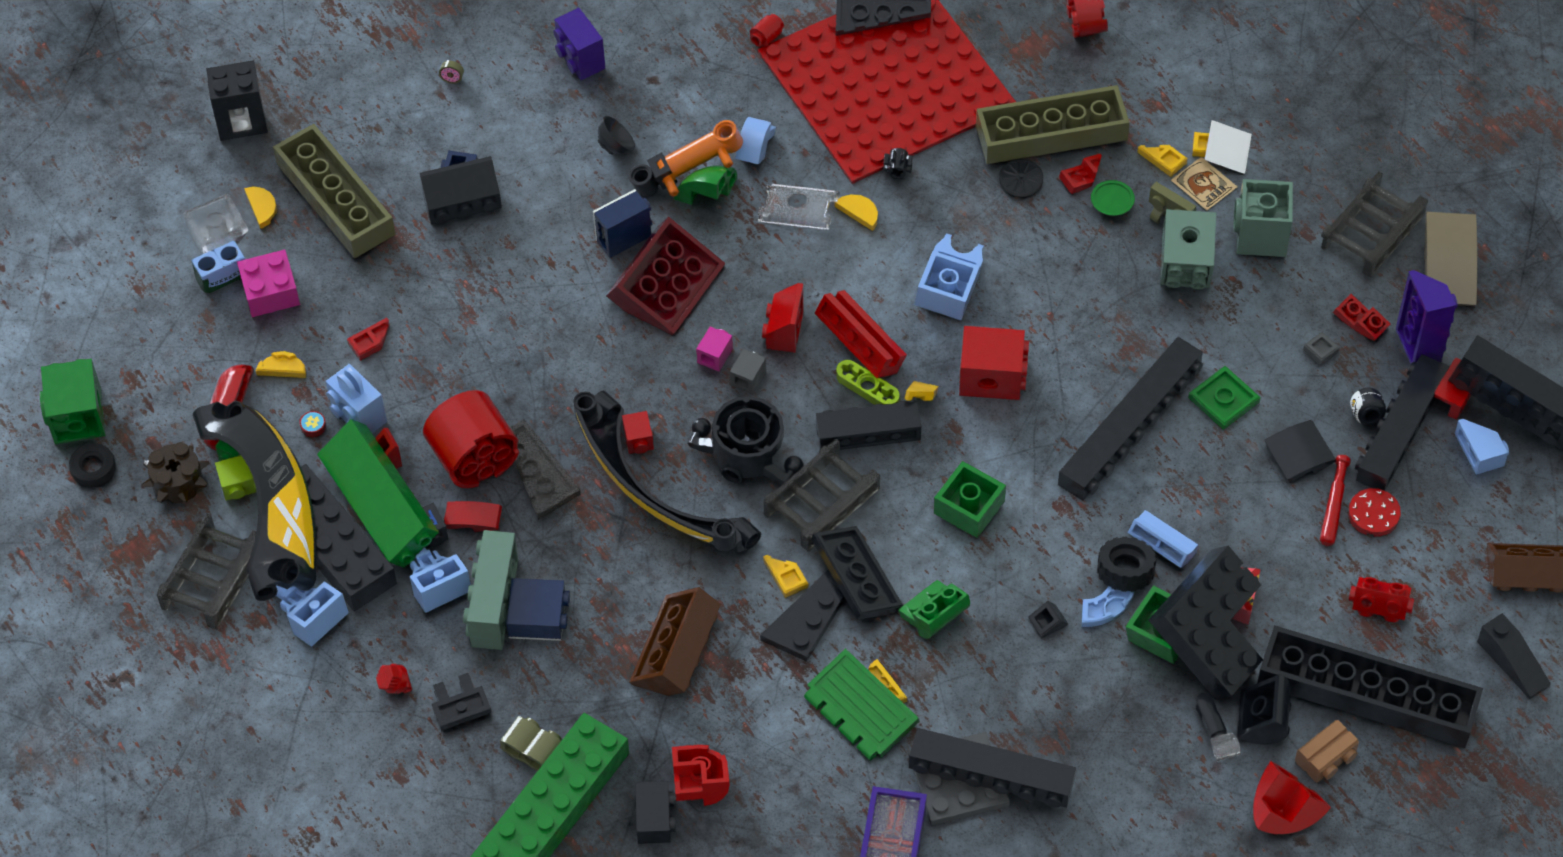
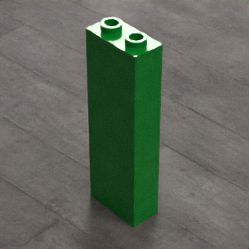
M350 419L317 454L389 563L405 568L439 533L367 425Z

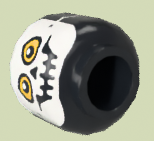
M1368 387L1355 392L1351 397V409L1354 418L1359 423L1373 425L1378 423L1382 417L1384 418L1386 405L1378 390Z

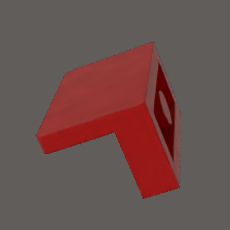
M1459 358L1453 360L1435 390L1436 392H1434L1435 398L1451 405L1447 416L1456 420L1471 397L1469 392L1458 389L1453 383L1448 381L1461 361Z

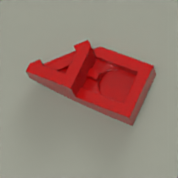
M1100 153L1083 158L1081 165L1060 172L1059 179L1071 194L1085 190L1093 185L1102 157Z

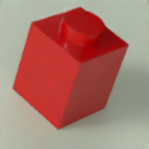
M647 411L622 415L623 431L628 453L642 454L649 450H654L653 435Z

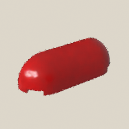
M238 364L226 369L219 377L210 404L219 402L228 406L233 401L242 403L254 368L249 365ZM204 440L209 448L216 451L215 446L219 440Z

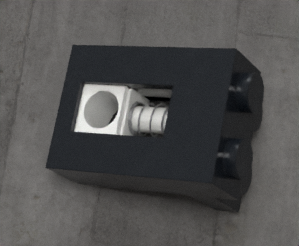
M254 60L206 68L210 100L220 141L268 133Z

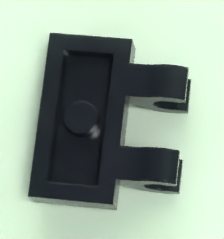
M469 673L458 676L463 693L455 696H448L443 682L433 685L438 702L432 703V709L441 731L492 713L483 687L474 688Z

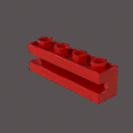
M845 290L838 291L835 297L831 293L824 294L815 311L816 316L876 378L897 374L907 354Z

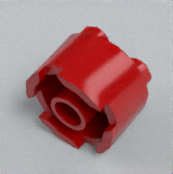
M1067 0V15L1069 19L1072 18L1073 24H1071L1074 38L1108 31L1107 19L1103 20L1105 18L1103 0Z

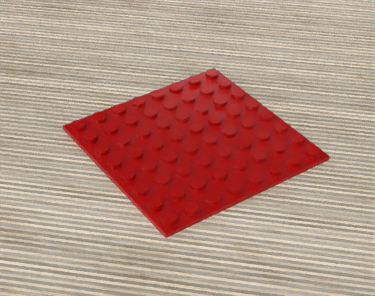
M931 0L930 18L836 36L835 14L770 43L767 47L764 46L757 49L758 54L852 184L883 170L884 154H890L892 149L902 148L908 152V156H913L976 127V111L978 108L1016 102L939 0Z

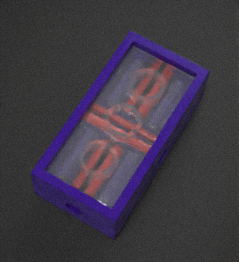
M873 786L860 857H918L926 813L927 794Z

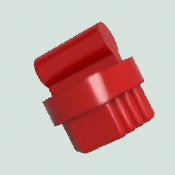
M393 663L380 667L376 677L379 689L392 694L412 691L407 669L403 665Z

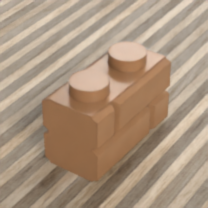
M1335 720L1297 750L1296 764L1303 771H1306L1315 782L1318 783L1323 778L1328 780L1336 774L1339 765L1343 762L1349 764L1355 759L1358 754L1359 741L1350 731H1347V728L1339 720Z

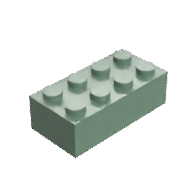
M484 530L482 540L477 541L476 555L479 558L478 562H474L472 567V578L475 579L474 584L469 585L468 588L470 606L464 610L463 623L466 624V637H470L471 647L503 650L507 629L511 580L516 578L519 562L515 533Z

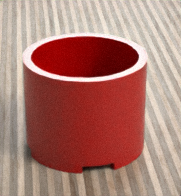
M466 391L447 399L429 415L423 427L425 440L453 483L461 488L478 487L480 481L492 475L495 478L499 477L514 463L519 454L517 449L519 440L489 395L483 391Z

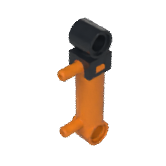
M730 120L720 121L712 132L666 156L661 152L648 159L649 166L645 164L635 166L629 173V180L642 197L654 195L659 189V185L662 190L667 188L670 196H676L679 193L676 186V177L716 156L720 157L725 168H730L733 162L728 153L738 151L743 144V138L734 122Z

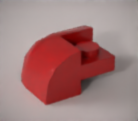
M709 745L672 747L676 801L703 799L704 806L719 802L726 796L730 783L728 762L725 754L721 755L719 752L709 749Z

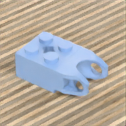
M946 233L945 237L936 244L918 285L914 305L962 320L980 275L984 245L978 244L969 253H959L951 246L952 235Z

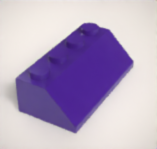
M1415 270L1408 273L1395 329L1410 364L1413 361L1417 363L1421 354L1442 362L1443 354L1446 351L1447 339L1450 337L1451 323L1454 322L1453 315L1458 306L1457 299L1454 294H1451L1447 284Z

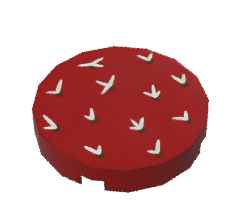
M1368 488L1359 491L1353 496L1349 504L1348 518L1352 526L1362 534H1374L1373 537H1381L1391 533L1397 527L1401 516L1400 505L1396 498L1389 492L1381 489Z

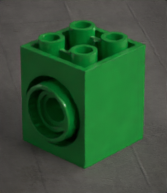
M92 358L42 366L43 391H40V406L46 426H49L54 443L61 444L106 436L101 386Z

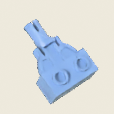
M424 547L410 563L413 575L410 576L413 594L425 613L468 593L469 585H471L469 573L457 554L447 558L440 556L434 550L432 551V556L431 551Z
M325 581L317 588H311L307 591L294 586L285 589L276 585L278 590L276 596L282 600L280 607L287 613L293 634L311 647L349 613L343 594Z

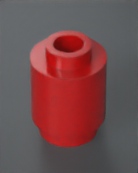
M775 14L766 15L750 30L752 43L758 47H767L782 33L784 28L783 21Z

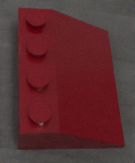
M668 216L657 226L606 297L625 312L670 335H674L723 268L725 262Z

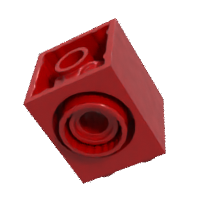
M964 326L959 396L1020 400V390H1026L1029 340H1024L1025 330Z

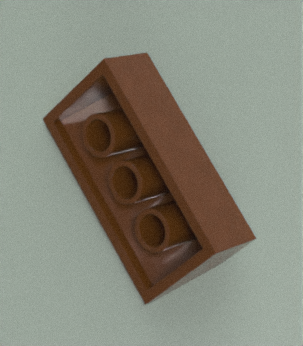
M1487 543L1489 581L1496 589L1509 591L1512 590V587H1522L1524 591L1535 592L1538 591V588H1549L1551 592H1563V545Z
M700 587L666 595L629 683L666 696L684 693L690 685V678L699 663L700 654L708 641L709 632L717 619V613L721 604Z

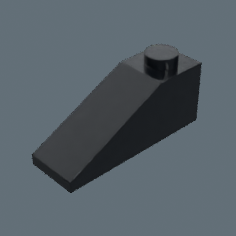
M1503 613L1482 626L1477 642L1529 699L1550 686V681L1523 636Z

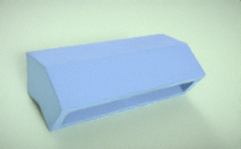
M1146 510L1138 518L1134 519L1128 531L1130 535L1140 541L1143 540L1154 551L1180 568L1188 564L1197 553L1198 544Z

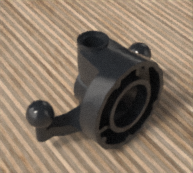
M752 396L737 397L720 407L715 413L712 427L706 418H698L692 423L693 435L688 442V446L698 451L712 454V457L722 469L721 475L732 483H741L743 478L764 475L778 484L788 486L792 477L799 475L803 471L804 463L798 456H790L785 460L784 469L786 472H782L777 466L772 464V457L781 448L784 437V425L782 416L776 407L764 399ZM711 429H712L711 439H710V438H703V437H707V436L710 434ZM746 435L753 441L746 442L741 440L744 439Z

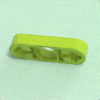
M844 360L837 365L836 378L838 382L874 405L899 403L900 394L896 387L881 378H876L870 371L856 362ZM843 371H844V372L852 371V374L847 373L846 375H844V374H843ZM865 381H870L875 386L870 390H866L861 387V384ZM889 396H892V397H893L892 399H887L886 401L884 400V397H886V398H888Z

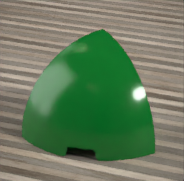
M721 165L708 166L696 170L677 187L679 193L674 196V199L692 205L698 193L714 199H718L720 194L728 196L737 180V172L735 168H725Z

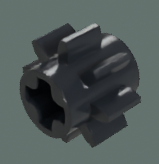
M894 148L890 151V154H884L883 170L888 171V174L893 178H902L906 175V172H912L913 156H908V152L905 149Z

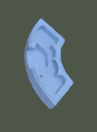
M1108 586L1101 595L1093 599H1083L1082 627L1103 625L1119 617L1130 605L1135 591L1122 592Z

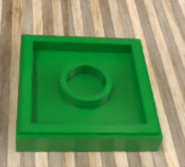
M1226 366L1189 392L1188 398L1223 430L1256 406L1261 399L1258 394Z

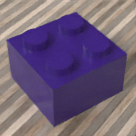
M580 8L554 19L555 30H553V33L557 40L555 49L559 57H564L567 61V66L572 74L576 73L579 79L583 80L606 69L603 38Z

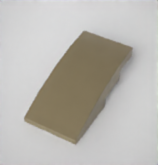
M1426 212L1425 275L1447 284L1451 294L1456 296L1458 306L1475 307L1477 303L1476 214Z

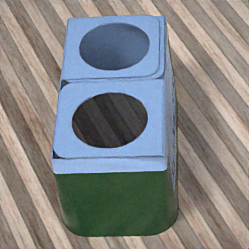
M234 240L192 259L195 278L205 293H212L241 279L237 261L245 260V257ZM237 255L235 259L229 261L227 260ZM214 266L213 269H211V270H209V271H204V270H206V269H208V268Z

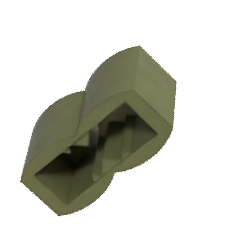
M518 716L500 740L501 749L511 757L524 762L530 768L538 771L562 741V738L554 731L549 730L547 732L540 729L539 724L535 720Z

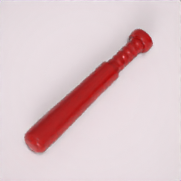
M1338 455L1335 458V464L1337 465L1334 482L1331 484L1320 535V542L1325 546H1332L1336 540L1345 488L1344 479L1346 469L1351 463L1350 457L1346 455Z

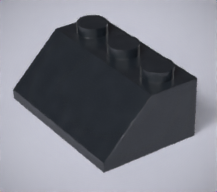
M491 156L420 173L424 203L431 225L502 208L500 191Z

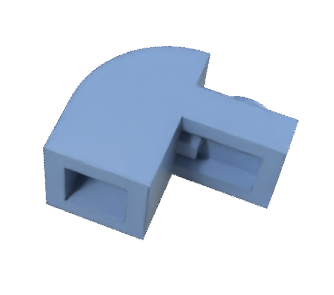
M748 117L741 130L743 144L736 151L735 159L754 164L761 163L765 159L768 140L774 136L776 127L771 126V122Z

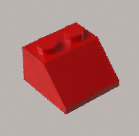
M797 283L775 293L772 304L768 303L766 318H769L768 324H763L762 338L766 339V349L796 353L804 314L803 283Z

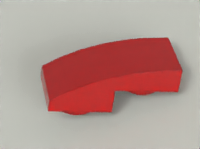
M1352 294L1332 312L1346 325L1373 341L1391 325L1374 307L1368 310Z
M475 501L447 502L444 523L447 529L471 527L475 532L498 530L502 506Z

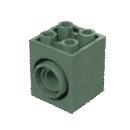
M1243 179L1240 198H1236L1234 207L1233 230L1237 232L1236 254L1286 257L1292 227L1293 182Z
M1166 209L1162 234L1160 285H1166L1170 288L1185 286L1197 290L1210 288L1214 269L1216 212Z

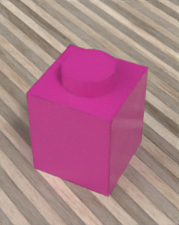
M709 327L696 348L697 363L720 372L733 350L732 335L725 330Z

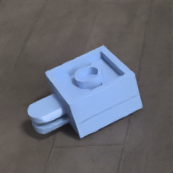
M350 364L326 380L328 390L326 395L331 403L329 408L336 418L339 419L341 417L345 424L350 419L367 425L371 433L387 423L382 394Z

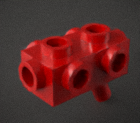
M1359 577L1357 586H1351L1348 600L1353 602L1352 609L1358 610L1359 615L1364 617H1371L1373 614L1382 615L1389 622H1398L1400 619L1405 620L1406 613L1412 614L1414 598H1410L1411 587L1401 583L1378 581L1373 577Z

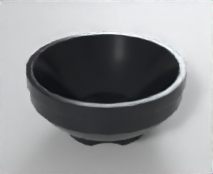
M605 116L598 123L599 140L597 141L603 149L611 155H627L635 149L632 136L620 122L610 116Z

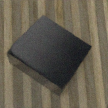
M1050 601L1044 603L1028 616L1041 637H1045L1068 625L1058 607Z

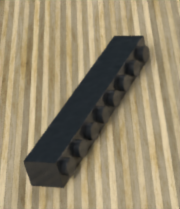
M1177 337L1059 471L1058 485L1082 501L1089 494L1093 495L1103 477H1109L1119 459L1122 461L1127 456L1130 446L1142 439L1145 433L1144 430L1156 423L1159 413L1163 409L1170 407L1174 396L1178 392L1182 393L1185 390L1191 376L1198 375L1203 367L1201 362L1203 351Z

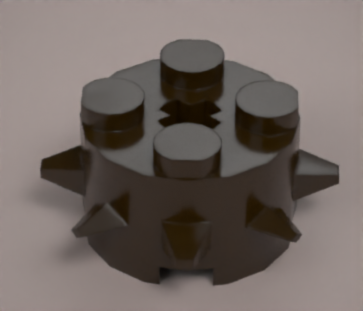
M182 442L165 445L151 452L148 457L149 460L143 463L148 469L149 479L141 485L142 487H153L157 495V502L159 503L165 500H171L175 504L187 502L196 496V491L199 488H204L208 485L203 479L202 469L210 463L209 461H199L194 452V447L191 445L188 446Z

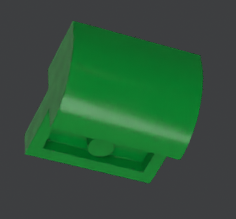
M936 580L899 608L898 611L901 618L917 628L919 636L929 639L970 607V599L966 592L952 583L946 586Z

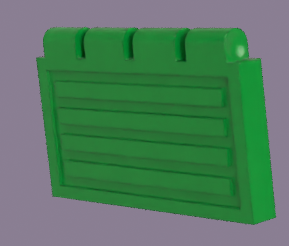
M846 648L807 684L809 690L805 693L804 698L817 710L826 704L820 713L834 727L844 722L838 728V731L853 745L862 739L856 748L869 761L873 760L877 755L882 758L920 722L919 718Z

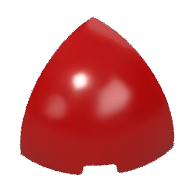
M1270 761L1257 786L1253 804V817L1256 827L1263 832L1290 834L1315 824L1331 807L1318 793L1299 782L1295 775Z

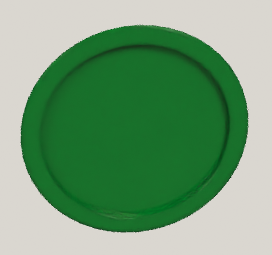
M1107 180L1094 187L1091 193V201L1093 206L1101 213L1117 216L1126 213L1132 208L1135 202V195L1127 184L1121 181Z

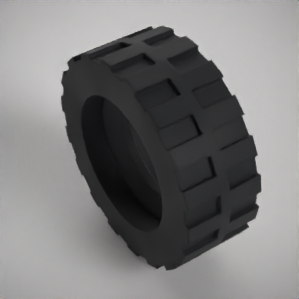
M1116 537L1111 541L1108 540L1104 546H1101L1098 555L1097 573H1099L1100 580H1103L1104 584L1112 587V589L1121 590L1122 592H1134L1144 589L1154 579L1156 566L1155 551L1146 542L1134 537ZM1118 559H1131L1138 562L1140 566L1131 570L1121 569L1114 565V561Z

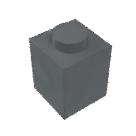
M743 349L730 370V385L754 394L766 373V358L757 352Z

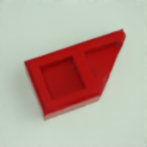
M388 318L347 339L348 345L360 361L382 350L390 325Z

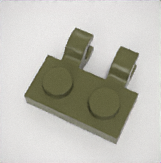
M1157 181L1150 187L1149 203L1154 206L1150 220L1155 223H1160L1161 216L1166 214V209L1196 211V205Z

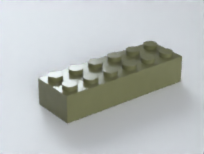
M1118 85L978 108L976 111V129L986 164L1128 140L1130 122Z
M315 124L273 146L276 163L354 259L396 235L393 217Z

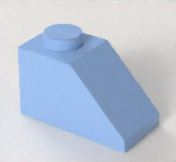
M1465 419L1458 420L1455 436L1475 474L1504 467L1507 455H1509V448L1507 443L1501 440L1498 432Z

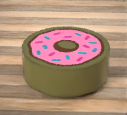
M455 61L443 62L439 70L440 78L451 84L460 82L464 73L463 67Z

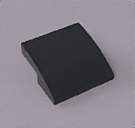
M1312 420L1288 427L1264 440L1289 483L1310 471L1316 474L1336 462L1335 457Z

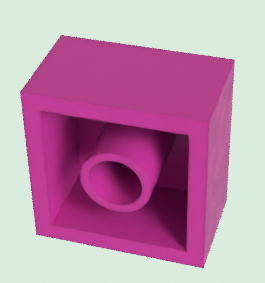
M286 250L237 261L252 317L300 305Z

